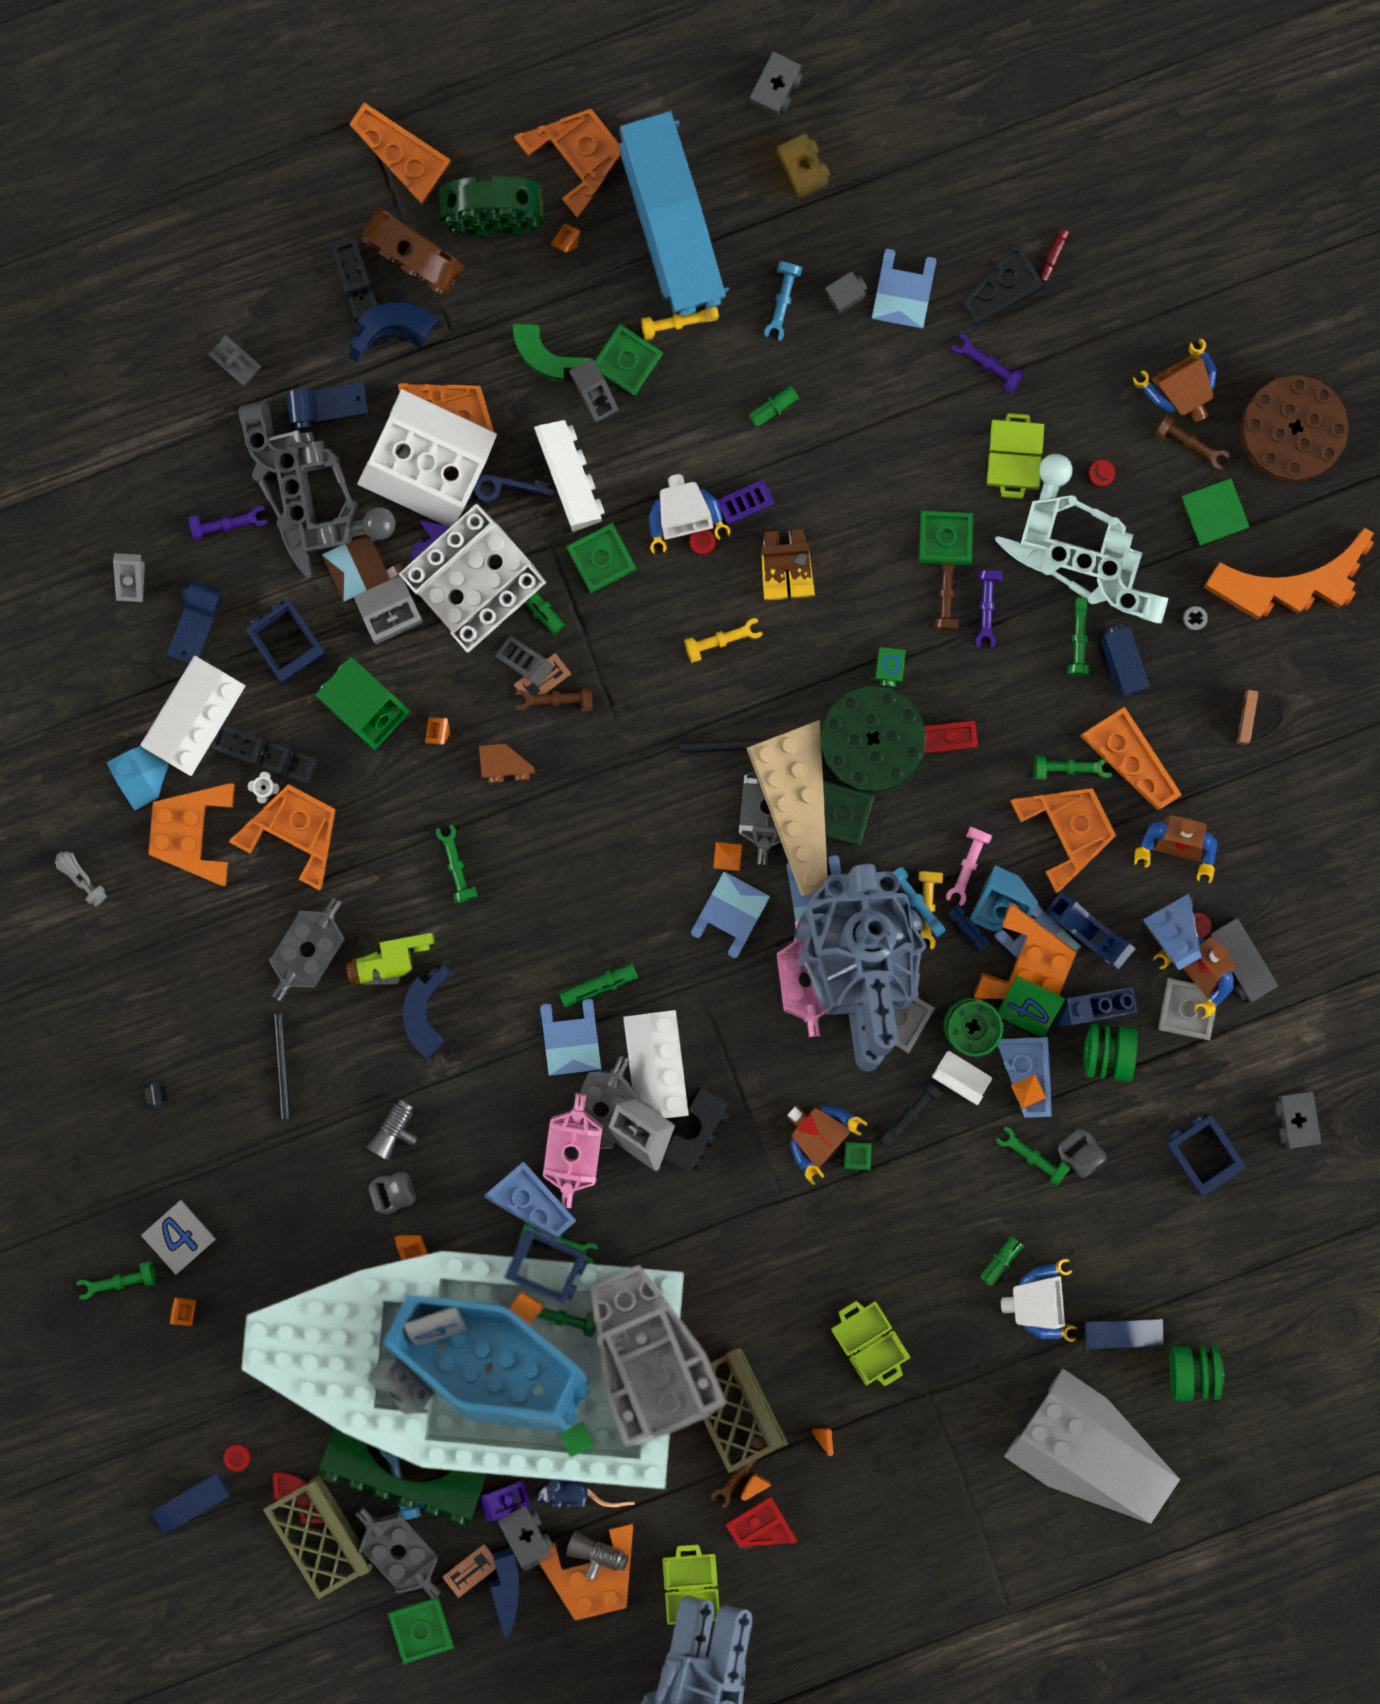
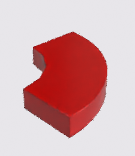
M273 1472L274 1499L279 1500L308 1482L290 1473ZM305 1491L297 1496L295 1505L310 1509L311 1499ZM297 1511L300 1514L302 1524H306L308 1514ZM312 1515L310 1524L325 1523L321 1517Z

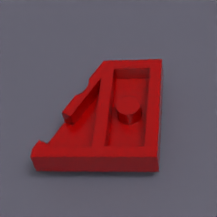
M771 1496L726 1523L739 1548L797 1542L795 1535Z

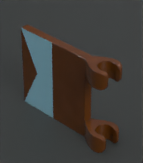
M367 534L353 539L351 544L341 545L322 554L343 602L399 576V573L406 566L398 563L386 569L374 543L378 540L370 538Z

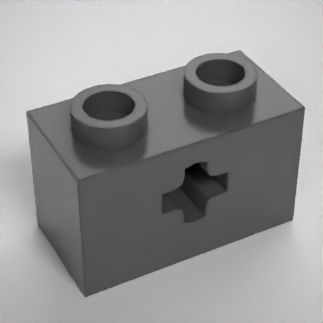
M773 51L750 96L749 104L778 117L780 111L785 112L792 99L788 97L792 87L797 89L803 75L800 74L801 65ZM779 80L782 82V87H779L776 91L773 89V84H777Z
M592 358L569 370L581 398L595 422L619 410L604 377Z
M1313 1091L1278 1096L1279 1102H1275L1277 1117H1282L1283 1128H1279L1281 1143L1286 1144L1288 1149L1321 1144ZM1295 1113L1303 1117V1122H1299V1128H1297L1296 1124L1291 1123V1119L1295 1118Z
M398 1357L382 1359L368 1378V1381L405 1414L421 1413L435 1393Z
M524 1506L498 1520L506 1539L524 1571L553 1556L550 1549L554 1545L547 1533L542 1535L538 1527L542 1523L535 1510L530 1512ZM527 1531L531 1534L532 1541L529 1543L523 1540L525 1539L524 1533Z

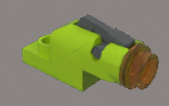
M433 933L380 942L381 954H378L377 951L362 958H354L352 962L346 963L349 982H356L357 985L361 983L364 985L398 984L401 976H405L413 969L409 948H414V953L430 950L429 945L435 944Z

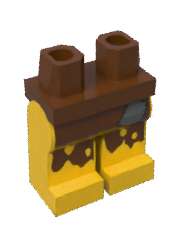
M803 529L789 530L790 544L779 545L778 531L764 533L763 547H761L764 601L788 598L786 573L789 575L791 598L815 596L809 543L805 541Z

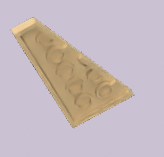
M820 720L747 747L801 896L818 891L828 879Z

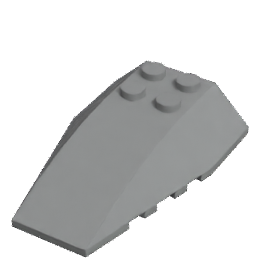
M640 1265L590 1286L598 1334L597 1340L600 1348L601 1368L605 1384V1397L626 1447L656 1440L706 1418L726 1404L706 1353Z
M1062 1368L1049 1387L1048 1395L1022 1434L1017 1435L1004 1457L1048 1487L1151 1524L1180 1479L1106 1397Z

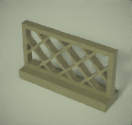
M734 1349L726 1353L727 1355L710 1363L714 1375L718 1366L726 1361L731 1369L728 1381L716 1377V1380L727 1384L723 1395L726 1404L738 1408L734 1423L721 1419L724 1406L719 1408L717 1417L709 1415L703 1419L728 1473H732L770 1452L788 1445L742 1349ZM733 1378H735L737 1384L732 1383ZM731 1386L739 1388L743 1394L740 1405L727 1401ZM745 1401L747 1402L749 1408L744 1407ZM742 1410L751 1412L754 1417L751 1429L738 1424ZM710 1418L715 1420L714 1426ZM719 1422L733 1426L728 1441L719 1438L716 1432ZM757 1425H758V1427H759V1429H760L761 1432L756 1431ZM737 1428L750 1432L746 1447L733 1443ZM754 1434L763 1436L768 1447L761 1451L750 1449ZM731 1446L744 1450L741 1461L732 1465L728 1457ZM748 1452L754 1453L747 1458Z
M320 1474L263 1509L317 1599L324 1597L353 1579L367 1574L374 1566L363 1552L359 1553L361 1541ZM305 1491L311 1499L310 1509L295 1505L297 1496ZM293 1499L292 1504L286 1503L289 1500ZM279 1506L290 1509L288 1521L277 1519L272 1510ZM294 1510L308 1514L306 1526L291 1523ZM312 1515L321 1517L324 1520L325 1526L323 1531L309 1528ZM290 1528L304 1531L301 1544L291 1542L288 1537ZM308 1533L322 1536L319 1549L305 1545ZM326 1538L336 1540L339 1545L337 1554L323 1550ZM303 1551L318 1554L315 1567L304 1563L302 1560ZM322 1555L336 1559L333 1571L319 1568ZM339 1560L350 1563L354 1572L349 1575L337 1573ZM317 1573L331 1576L330 1586L321 1590L316 1583Z

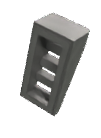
M511 635L495 655L498 660L538 687L553 669V665L546 658ZM515 647H518V649L515 651L512 657L508 659L509 655L512 653ZM525 652L524 656L521 658V660L518 662V664H516L517 661L520 659V657H521V656L523 655V653Z

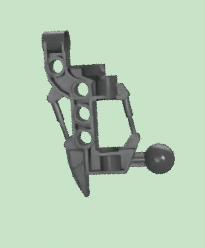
M267 401L239 406V418L243 428L245 444L250 456L256 461L252 478L258 481L267 501L273 507L278 517L277 526L280 529L284 544L297 567L307 578L312 577L309 554L307 552L351 544L352 537L366 534L374 540L389 538L395 530L396 521L388 509L375 507L370 509L363 519L356 520L358 503L350 497L345 484L346 480L339 465L340 458L332 449H325L324 441L314 442L313 432L300 434L299 430L274 436L271 411ZM262 434L264 444L259 448L256 444V437ZM289 454L294 458V464L291 468H288L285 464V459ZM332 467L346 502L338 518L332 521L316 523L307 472ZM271 472L277 473L284 509L282 514L265 480ZM294 480L299 484V490L296 494H293L290 490V485ZM298 506H301L304 510V516L301 520H298L295 516Z

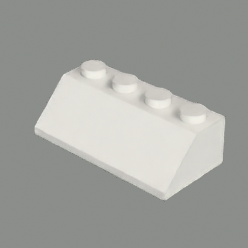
M562 420L534 427L572 532L602 522L600 515L605 512L600 498L594 500L591 490L596 488L591 474L585 475L582 466L587 463L582 450L576 451L573 441L578 439L573 426L567 427L566 421Z
M194 655L140 746L192 776L245 688V685Z
M676 1010L625 1016L624 1026L628 1058L630 1060L632 1088L637 1093L635 1099L663 1118L688 1116Z

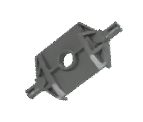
M753 771L744 775L739 834L757 845L758 856L756 864L761 865L763 854V865H768L770 847L781 843L771 814H765L760 809V804L765 800L757 775Z
M332 897V900L323 912H298L299 914L273 956L269 958V962L280 979L278 987L273 995H271L272 997L282 1001L289 988H315L345 940L334 920V915L342 902ZM305 942H311L315 946V953L311 957H304L301 953L300 948Z
M619 1056L614 1069L611 1071L589 1072L580 1091L581 1095H587L585 1112L604 1125L600 1149H612L615 1140L609 1129V1124L616 1105L633 1100L637 1095L623 1077L626 1066L630 1061L625 1058L620 1067L623 1056ZM596 1103H606L609 1112L606 1115H598L594 1110ZM576 1150L575 1155L572 1159L578 1158V1150Z
M364 1507L361 1508L355 1516L365 1525L366 1531L359 1546V1553L363 1552L396 1588L395 1592L397 1594L421 1588L426 1591L432 1600L439 1596L441 1591L431 1582V1575L437 1562V1554L400 1514L372 1518ZM395 1545H402L406 1552L402 1556H395L392 1554L391 1548Z

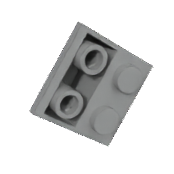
M400 575L354 596L361 616L375 644L424 623L405 581Z
M637 1099L617 1104L609 1124V1129L616 1144L654 1171L659 1170L675 1125Z

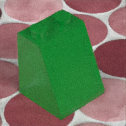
M352 657L339 666L338 671L329 681L323 683L316 694L328 708L374 750L410 713L394 695Z

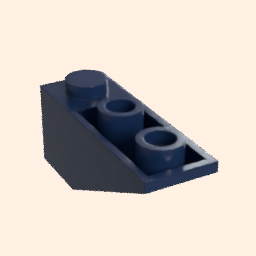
M1133 987L1064 999L1060 1010L1054 1018L1055 1027L1138 1013Z

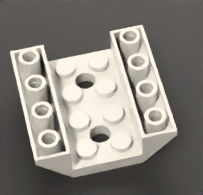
M401 389L357 485L443 525L452 526L457 522L487 461L497 433ZM407 444L411 449L410 455L406 458L397 456L395 452L397 445ZM454 466L458 469L459 475L455 480H448L444 477L443 472L446 467Z
M475 504L399 573L415 594L420 595L451 630L450 634L467 653L546 584V581L530 560L478 504ZM493 555H499L503 560L502 566L497 570H493L489 566V560ZM455 590L462 591L464 595L462 603L454 605L450 600V595Z

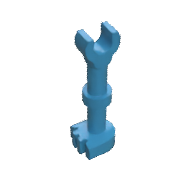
M779 261L777 269L778 273L784 274L780 293L776 294L775 298L777 305L772 323L765 328L764 332L765 337L768 338L769 332L772 329H777L779 331L778 341H781L784 337L782 323L787 304L790 305L792 298L789 296L794 278L800 276L802 272L801 266Z
M903 867L898 868L893 873L902 884L908 896L910 907L918 911L933 933L939 937L946 931L944 926L925 905L922 895L917 894L906 881L908 873Z
M380 1449L381 1455L388 1461L391 1475L403 1480L398 1456L388 1454ZM399 1505L400 1510L396 1513L400 1514L405 1520L421 1516L420 1508L415 1506L413 1509H408Z

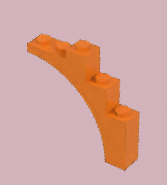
M1364 528L1353 543L1336 559L1314 571L1291 577L1270 578L1254 576L1232 569L1220 562L1203 588L1256 620L1261 618L1262 615L1267 617L1274 606V603L1271 602L1272 599L1296 614H1299L1302 610L1307 611L1315 599L1311 596L1312 593L1336 608H1340L1343 603L1348 605L1356 593L1352 590L1356 583L1347 577L1350 576L1352 578L1358 570L1360 564L1357 563V560L1361 554L1366 555L1374 542L1370 539L1374 533Z

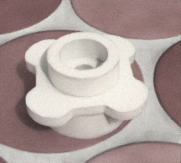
M262 772L260 777L248 783V789L254 792L259 803H266L268 797L279 792V785L273 783L268 772ZM262 785L266 786L265 790L261 789Z

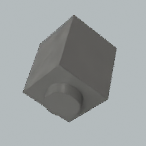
M850 272L826 287L825 294L836 312L840 314L863 300L866 295L864 290L867 287L859 275L855 277L853 272Z

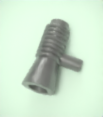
M399 1100L398 1104H394L383 1126H381V1130L366 1148L389 1161L397 1138L413 1146L417 1137L404 1130L405 1125H407L411 1118L410 1116H412L411 1111L413 1107L402 1100Z
M577 1531L572 1535L567 1548V1556L590 1560L585 1577L595 1580L600 1565L615 1571H624L629 1556L625 1555L624 1551L617 1550V1548L600 1542L596 1543Z

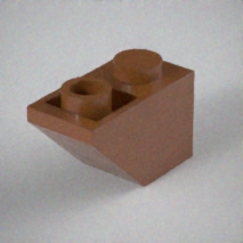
M506 744L479 746L481 774L483 779H488V783L504 782V777L514 776V781L529 780L530 775L535 774V768Z

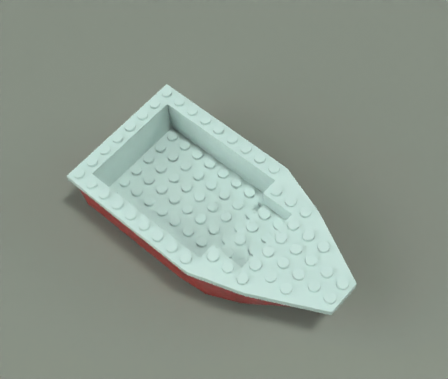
M440 1251L360 1270L247 1315L242 1363L243 1371L343 1433L425 1468L665 1489L669 1434L656 1440L629 1447L625 1446L605 1397L597 1327L591 1338L584 1336L582 1329L564 1324L558 1326L553 1321L536 1317L530 1324L533 1330L581 1369L589 1383L588 1387H590L588 1396L584 1402L580 1401L576 1409L578 1417L573 1426L585 1422L595 1447L571 1458L559 1434L560 1431L472 1421L461 1416L436 1393L433 1394L421 1413L405 1414L368 1381V1378L382 1359L394 1358L383 1343L406 1295L497 1305L508 1309L519 1292L524 1290L543 1303V1308L557 1312L559 1309L566 1311L565 1314L586 1319L588 1311L594 1313L590 1286L629 1270L631 1267L587 1264L583 1275L577 1274L573 1284L577 1285L572 1300L566 1299L564 1304H561L505 1279L504 1276L513 1257ZM525 1258L518 1275L561 1294L574 1262ZM643 1269L680 1318L684 1272ZM440 1343L437 1346L438 1352L446 1350V1344ZM488 1364L485 1367V1372L488 1374L492 1373L495 1369L494 1365ZM540 1385L535 1386L533 1389V1393L536 1395L543 1392V1387Z

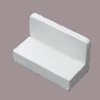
M950 1051L946 1052L932 1075V1078L975 1105L979 1104L983 1098V1093L992 1080V1077Z

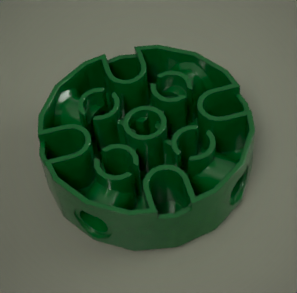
M492 176V181L480 182L477 177H470L448 182L441 186L439 190L440 224L450 229V234L453 235L471 233V237L476 239L486 238L487 234H508L511 237L523 236V231L539 230V226L544 222V192L541 190V185L535 181L509 176Z
M866 686L847 692L831 706L822 724L821 747L827 765L843 783L859 791L881 793L902 786L916 774L925 757L927 733L919 711L907 697L886 687ZM877 733L880 734L878 736L880 740L878 745L875 743L871 746L868 745L870 742L868 736L870 734L873 736Z

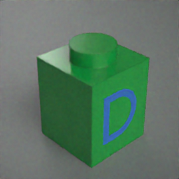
M879 647L875 681H880V686L896 687V683H902L906 650Z

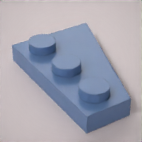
M1189 894L1143 919L1148 930L1178 970L1202 957L1195 927V916L1192 910L1193 904Z
M1048 1037L1001 1039L997 1047L1000 1050L1012 1084L1035 1074L1046 1096L1045 1099L1022 1109L1024 1117H1051Z
M524 1162L484 1196V1198L553 1239H557L576 1222L573 1216Z

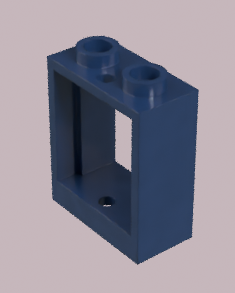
M282 600L270 608L272 612L264 618L260 615L248 623L250 627L246 631L281 683L285 684L327 654L290 601L285 603ZM290 612L313 648L281 669L258 636V633Z
M1121 624L1107 629L1100 642L1119 699L1146 691L1150 685L1131 628L1123 629Z
M1201 1113L1190 1121L1192 1125L1184 1131L1180 1127L1169 1134L1170 1140L1165 1144L1199 1196L1204 1197L1247 1167L1211 1114L1205 1116ZM1209 1125L1233 1162L1201 1182L1177 1145Z
M526 1227L504 1278L564 1304L566 1299L572 1300L577 1285L573 1284L577 1274L583 1275L588 1260L584 1259L585 1252ZM533 1239L577 1257L561 1294L518 1275Z

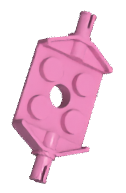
M799 921L794 922L796 928ZM794 939V942L777 953L783 1008L785 1012L804 1019V1022L808 1024L809 1037L820 1036L819 1017L826 1012L825 1009L819 1007V999L812 984L810 983L808 987H803L799 983V975L801 973L808 974L806 968L797 964L803 941Z
M581 1093L575 1094V1104L571 1111L551 1118L543 1177L561 1189V1204L564 1207L566 1206V1208L572 1207L574 1191L595 1185L597 1181L596 1172L602 1130L604 1129L603 1124L585 1112L587 1095H581ZM569 1146L575 1147L579 1152L578 1158L569 1159L565 1154V1149Z

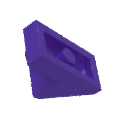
M420 521L431 539L426 541L423 538L412 546L413 551L410 552L412 558L415 560L451 526Z
M523 1480L488 1490L484 1495L479 1496L487 1522L507 1516L524 1506H531Z

